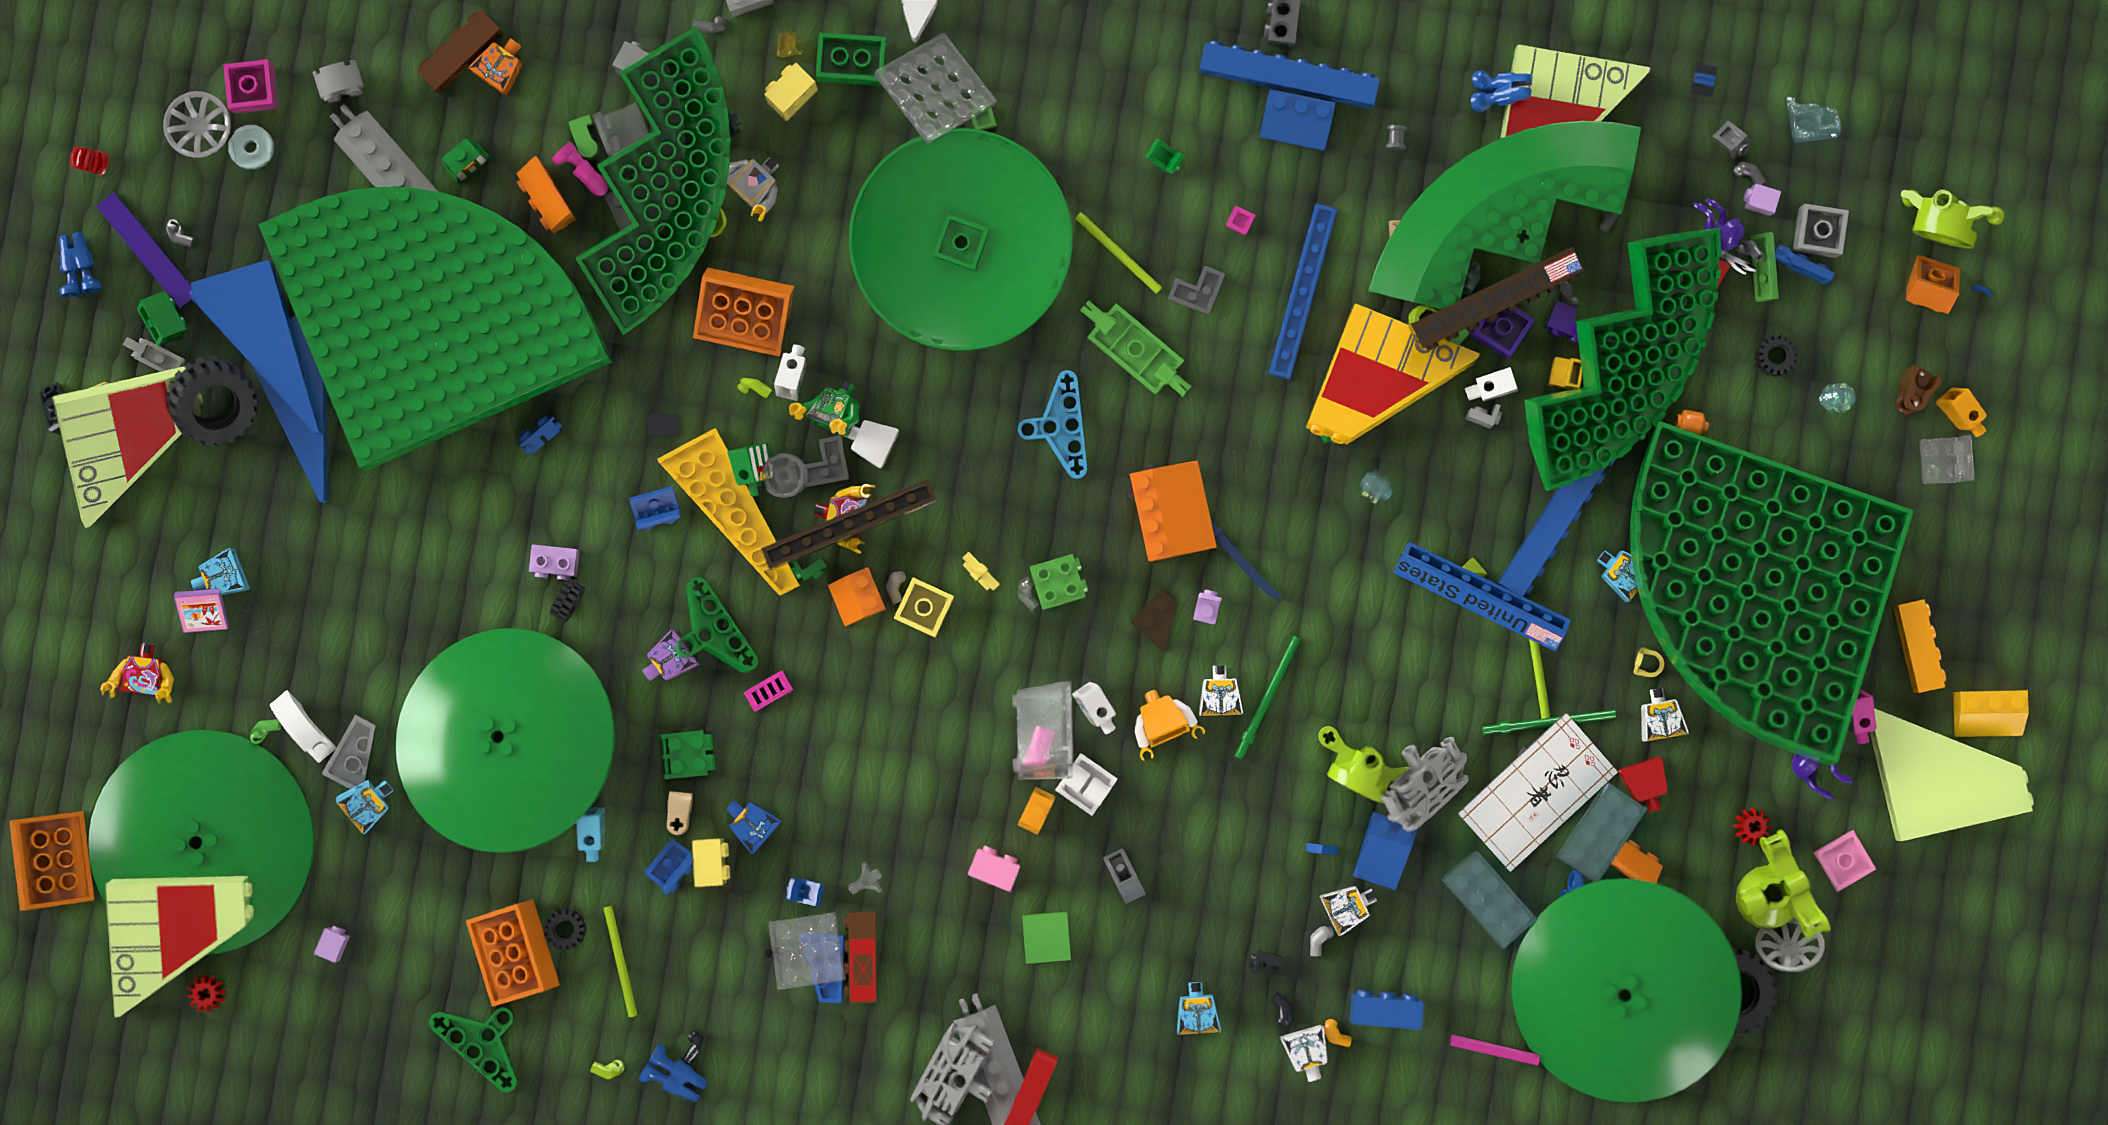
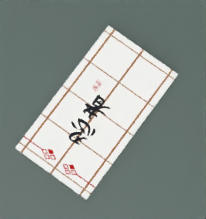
M1564 713L1457 813L1501 861L1506 870L1511 872L1618 772L1570 716Z

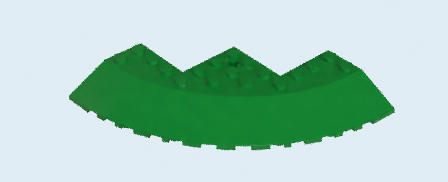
M697 26L619 72L654 128V131L597 165L632 223L577 255L575 259L623 335L642 323L662 306L688 277L703 253L715 228L725 196L730 160L728 109L715 62ZM624 168L634 169L633 178L623 175L625 173Z
M1599 121L1553 123L1525 129L1497 139L1470 153L1440 175L1405 212V215L1394 229L1383 250L1368 291L1443 309L1460 301L1474 248L1536 264L1539 263L1556 199L1622 215L1634 169L1641 127ZM1523 230L1526 240H1522V243H1520V239L1516 236L1517 233H1522Z
M1720 228L1668 234L1628 242L1635 309L1576 321L1584 387L1524 400L1529 443L1545 490L1549 491L1572 484L1580 478H1586L1592 475L1591 473L1604 469L1613 460L1624 456L1632 449L1634 444L1646 437L1645 434L1653 426L1656 427L1657 423L1665 417V412L1672 402H1676L1684 390L1683 385L1689 375L1692 376L1699 361L1697 360L1701 348H1704L1706 342H1704L1708 329H1711L1715 315L1713 307L1715 300L1718 298L1719 292L1716 291L1721 270H1718L1719 257H1721Z

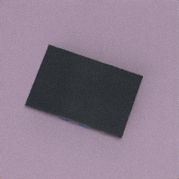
M1697 63L1691 93L1712 97L1717 67Z
M648 414L647 435L679 436L680 415Z

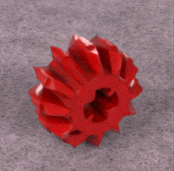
M76 146L73 148L70 156V166L75 169L103 175L106 174L109 167L110 156L104 152Z
M1750 808V812H1748L1746 809H1743V817L1738 815L1735 817L1740 822V824H1733V828L1740 829V831L1735 833V836H1743L1741 839L1742 843L1745 844L1749 840L1750 846H1755L1756 840L1760 844L1762 836L1770 837V834L1765 831L1766 829L1770 830L1773 828L1772 825H1766V822L1770 821L1771 818L1769 816L1762 818L1764 815L1763 810L1756 812V808ZM1756 822V824L1754 825L1757 826L1756 831H1750L1749 829H1751V827H1748L1749 823Z
M207 974L202 975L201 979L195 978L193 980L195 985L188 986V989L193 991V993L188 994L187 998L194 999L190 1006L194 1007L198 1004V1012H202L205 1008L206 1013H211L212 1007L218 1010L220 1008L219 1002L223 1003L226 1000L221 994L226 993L227 990H220V986L224 982L219 981L216 983L217 978L215 975L211 976L210 979ZM209 989L208 993H211V996L205 998L206 994H203V991Z

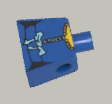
M734 800L726 809L735 818L729 827L752 854H755L782 822V820L752 802L744 809Z

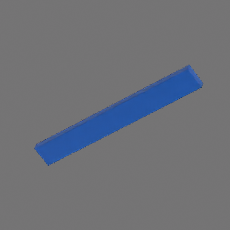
M1315 204L1269 375L1287 380L1291 378L1337 209Z

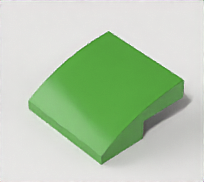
M1067 912L1022 915L1026 964L1071 960Z

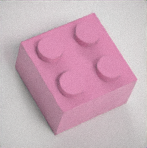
M984 846L983 849L978 848L968 875L1010 892L1020 868V864H1017L1018 859L1005 854L1004 858L995 855L997 850Z

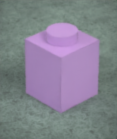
M1754 184L1751 189L1748 188L1746 190L1743 200L1746 202L1745 209L1771 216L1775 213L1781 191Z
M337 926L325 928L314 954L332 962H338L350 936L344 934L346 930Z

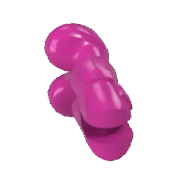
M570 141L551 159L556 165L564 162L572 163L576 167L573 174L594 195L604 196L607 193L608 183L606 179L598 174L586 159L583 160L576 147Z

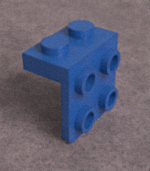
M672 837L644 874L661 886L664 894L667 895L669 891L673 893L681 883L680 877L683 874L688 875L693 869V853Z

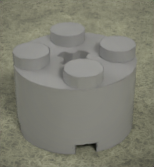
M349 60L351 65L345 66L344 62H338L320 68V73L313 72L321 99L328 101V103L340 101L342 95L346 94L353 97L363 93L362 88H364V84L356 60Z

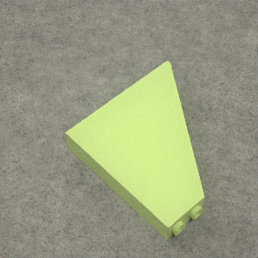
M1874 709L1877 728L1870 731L1896 841H1905L2033 811V797L2028 792L2026 786L2028 776L2021 766Z

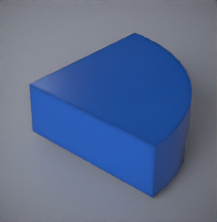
M1306 843V851L1336 855L1338 853V846Z

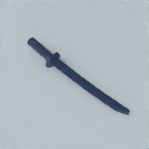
M1211 519L1214 537L1233 560L1268 596L1281 599L1282 596L1247 562L1223 534V529L1218 527L1213 519Z

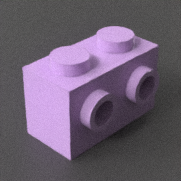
M532 545L529 571L535 573V577L548 578V574L557 575V579L560 580L571 579V576L577 577L580 550Z

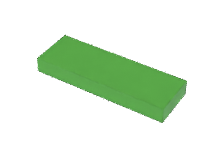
M1771 232L1752 235L1750 239L1764 253V258L1759 262L1752 258V264L1757 269L1753 272L1755 301L1764 302L1779 299L1774 235Z

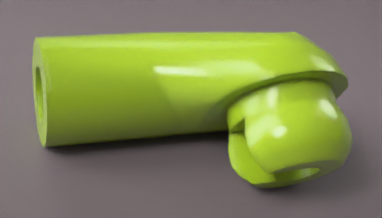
M742 378L737 386V389L744 394L751 388L764 398L772 390L758 379Z
M614 1060L606 1066L594 1062L590 1072L609 1080L621 1075L624 1071V1064L621 1060Z

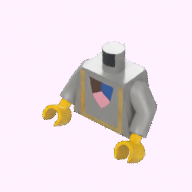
M771 157L761 166L754 159L750 161L745 159L729 164L727 185L752 208L751 216L754 213L760 214L758 221L763 220L765 213L774 206L776 201L777 182L771 174L779 165Z

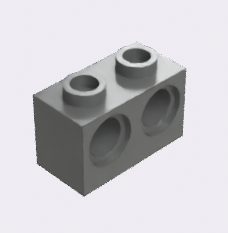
M1273 0L1272 3L1268 2L1267 16L1271 17L1270 24L1265 25L1264 37L1268 38V45L1294 48L1300 0ZM1284 6L1288 9L1289 13L1287 15H1280L1277 12V8ZM1282 28L1286 31V35L1278 37L1274 30Z

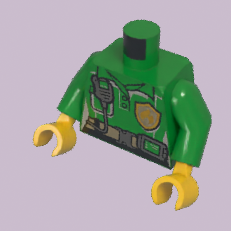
M843 381L838 391L827 387L820 395L802 405L800 403H792L789 406L790 415H795L797 420H801L803 414H805L816 425L831 430L833 434L838 433L848 437L852 426L859 422L860 405L851 397L855 386L847 381Z

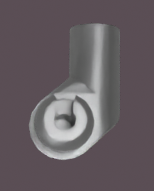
M1740 162L1738 166L1734 167V173L1738 177L1743 175L1750 176L1753 183L1759 185L1766 182L1758 167L1754 164Z
M172 219L167 222L166 230L173 243L189 248L194 246L195 238L184 235L177 220Z

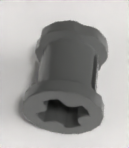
M1402 125L1387 126L1389 141L1386 144V149L1393 151L1405 150L1404 132L1407 131V127Z

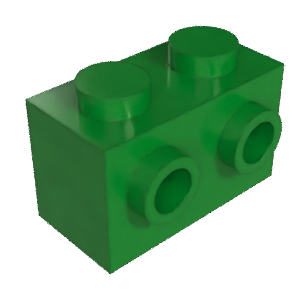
M166 291L140 301L137 310L158 347L183 337L186 331V322L182 316L178 315L175 302L171 297H168Z

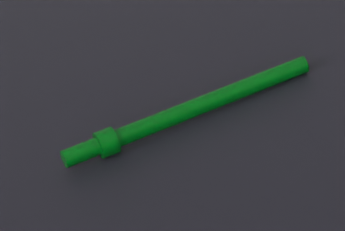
M1292 637L1247 731H1244L1240 738L1242 741L1234 755L1235 757L1242 760L1249 745L1253 744L1256 738L1254 735L1301 641L1300 638Z
M1615 710L1568 716L1576 724L1616 719ZM1563 716L1511 723L1509 721H1501L1499 724L1482 726V734L1500 733L1501 735H1506L1512 731L1552 727Z

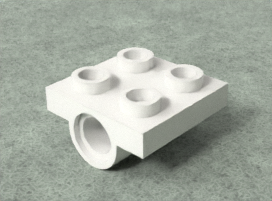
M1080 754L1055 790L1092 816L1117 781V778L1083 754Z

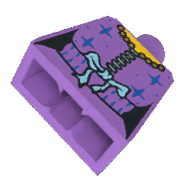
M674 629L669 631L647 654L652 664L642 671L649 681L659 674L668 681L699 665L694 655L689 658H682L676 653L675 645L681 637ZM682 642L681 649L686 653L691 652L686 644Z

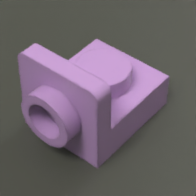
M1205 590L1204 593H1199L1193 620L1215 625L1222 599L1217 597V592Z

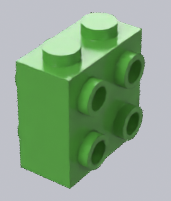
M1073 554L1030 567L1042 610L1086 597L1085 593L1088 592L1085 579L1080 580L1078 571H1081L1082 568L1079 558L1074 559Z

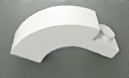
M288 691L284 692L270 704L275 716L289 735L318 763L336 749L335 745L311 721L302 705Z

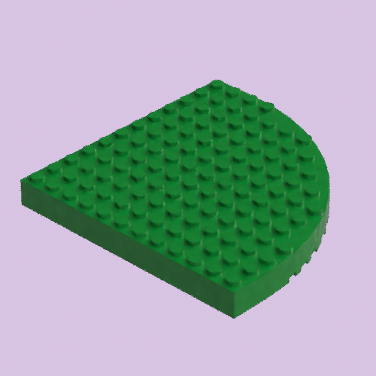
M411 187L355 189L325 196L258 224L359 468L365 471L612 362L591 312L566 272L542 246L519 227L497 213L469 200L442 192Z
M1659 421L1656 427L1654 426L1640 466L1633 494L1630 520L1631 557L1635 582L1643 609L1657 640L1671 663L1686 682L1712 708L1730 722L1760 740L1831 766L1838 763L1914 510Z

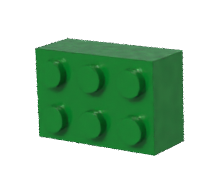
M819 32L816 65L817 82L884 86L886 37Z

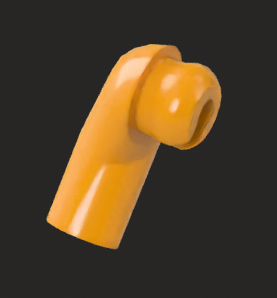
M1328 1019L1323 1029L1329 1042L1350 1047L1352 1037L1340 1034L1336 1027L1337 1022L1333 1019Z

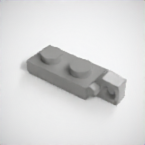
M127 337L123 343L124 346L134 350L131 355L135 357L134 359L160 372L183 367L187 361L162 347H158L147 339L140 338L139 342H136Z

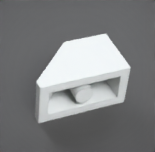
M902 0L904 14L913 42L917 43L938 5L937 0Z

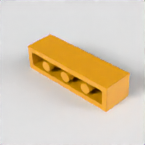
M1918 600L1892 606L1913 693L1945 687L1946 674L1941 669L1939 663L1941 653L1939 648L1935 646L1934 638H1936V632L1933 625H1930L1929 616H1931L1929 605L1925 604V600Z

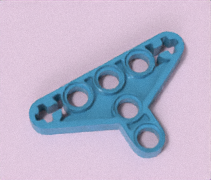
M1065 370L1057 378L1044 416L1042 418L1023 420L1018 426V433L1025 440L1045 438L1068 475L1073 479H1081L1087 472L1078 380L1074 372ZM1065 375H1069V378L1074 379V382L1070 383V390L1075 389L1076 393L1068 392L1062 395L1061 390L1066 391V384L1061 383ZM1066 397H1073L1076 400L1074 408H1065L1063 401ZM1069 419H1075L1078 421L1079 427L1075 431H1070L1066 428V422ZM1053 421L1056 424L1057 429L1054 433L1045 432L1043 427L1046 422ZM1029 423L1034 426V433L1032 435L1026 436L1022 433L1021 428L1024 424ZM1071 441H1078L1081 444V450L1078 453L1069 451L1068 445ZM1082 455L1083 460L1078 459V463L1084 470L1080 471V475H1076L1074 471H1071V468L1074 467V459L1069 461V456L1078 457Z

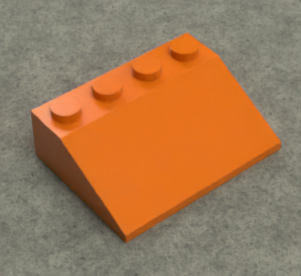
M707 267L701 281L693 338L780 357L792 304L794 286Z
M1198 460L1130 474L1149 562L1217 548Z
M83 811L9 821L20 911L94 900Z
M533 899L466 920L492 1007L560 985Z

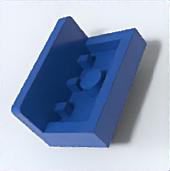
M673 486L629 498L637 529H652L657 524H670L681 517L680 507Z

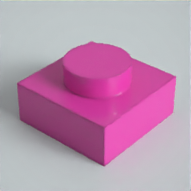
M1235 205L1226 227L1246 236L1255 214Z

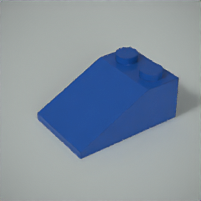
M1372 812L1352 876L1396 890L1417 829L1406 831L1403 829L1402 824L1390 821L1388 816Z

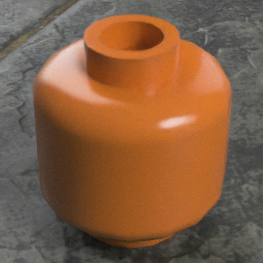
M1684 410L1681 414H1677L1674 426L1702 436V434H1707L1709 422L1705 421V415L1701 412Z

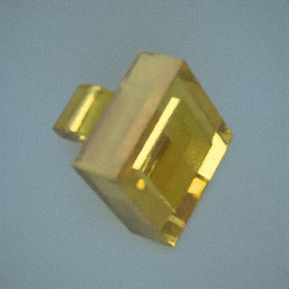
M788 31L779 34L777 56L786 58L802 54V51L797 50L795 47L796 43H802L803 39L796 38L797 33Z

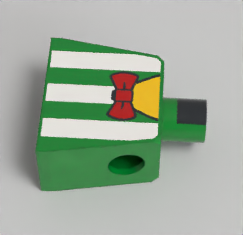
M466 138L442 158L445 170L459 184L486 162L490 156L476 140Z
M768 442L727 451L736 484H748L750 496L764 494L761 481L771 479L772 477Z

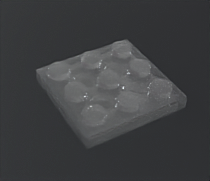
M836 912L768 923L778 990L845 980Z

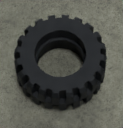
M209 356L207 361L201 357L196 359V363L193 365L190 362L185 364L184 367L186 369L184 371L178 370L174 375L176 380L170 381L168 386L171 392L166 394V400L169 403L167 409L180 432L185 437L188 436L190 441L196 444L200 441L202 446L208 447L211 446V443H214L216 447L223 446V442L228 441L230 444L235 441L234 438L236 436L242 437L246 434L244 430L246 427L251 428L254 423L251 418L252 416L256 417L258 409L255 406L259 404L258 396L255 394L256 389L253 383L237 364H231L225 358H221L219 361L215 356ZM214 385L230 388L232 399L228 408L223 413L211 418H203L194 414V400L203 389Z
M1732 948L1738 970L1749 978L1752 986L1751 999L1747 1006L1739 1012L1738 1022L1733 1034L1735 1036H1742L1743 1033L1750 1034L1755 1032V1028H1761L1766 1024L1765 1019L1767 1017H1772L1774 1012L1771 1010L1773 1005L1777 1006L1778 1002L1775 999V993H1778V986L1774 983L1776 977L1774 973L1770 972L1769 965L1763 962L1759 956L1745 950Z

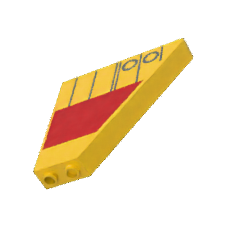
M1355 303L1306 428L1310 429L1313 434L1328 436L1338 444H1349L1474 365L1480 353L1450 341L1447 342L1445 339L1438 342L1440 346L1427 352L1426 348L1420 351L1408 324Z

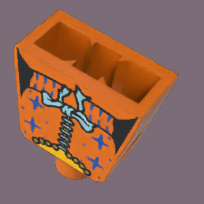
M511 38L504 48H501L496 43H492L469 66V69L507 96L522 66L520 60L514 57L521 48V45Z

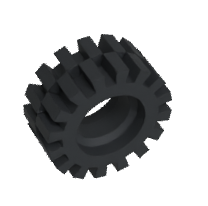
M1773 335L1762 341L1761 345L1757 347L1758 352L1755 354V358L1758 361L1756 364L1760 365V370L1765 371L1766 375H1773V377L1782 376L1796 366L1795 363L1799 359L1797 357L1799 350L1795 349L1797 345L1791 342L1792 339L1785 338L1784 335ZM1774 347L1781 348L1785 353V360L1781 364H1774L1769 358V352Z
M568 579L560 592H558L549 614L566 623L573 615V612H575L586 588Z
M562 909L551 914L544 924L545 939L549 941L548 944L558 950H569L577 947L584 940V935H586L584 918L578 912L571 909ZM561 921H568L573 925L574 931L571 937L562 938L558 935L557 926Z

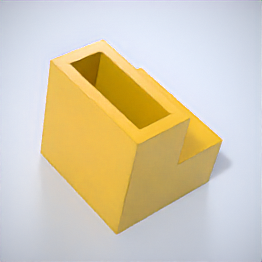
M1555 357L1548 385L1568 390L1580 388L1582 379L1581 360Z

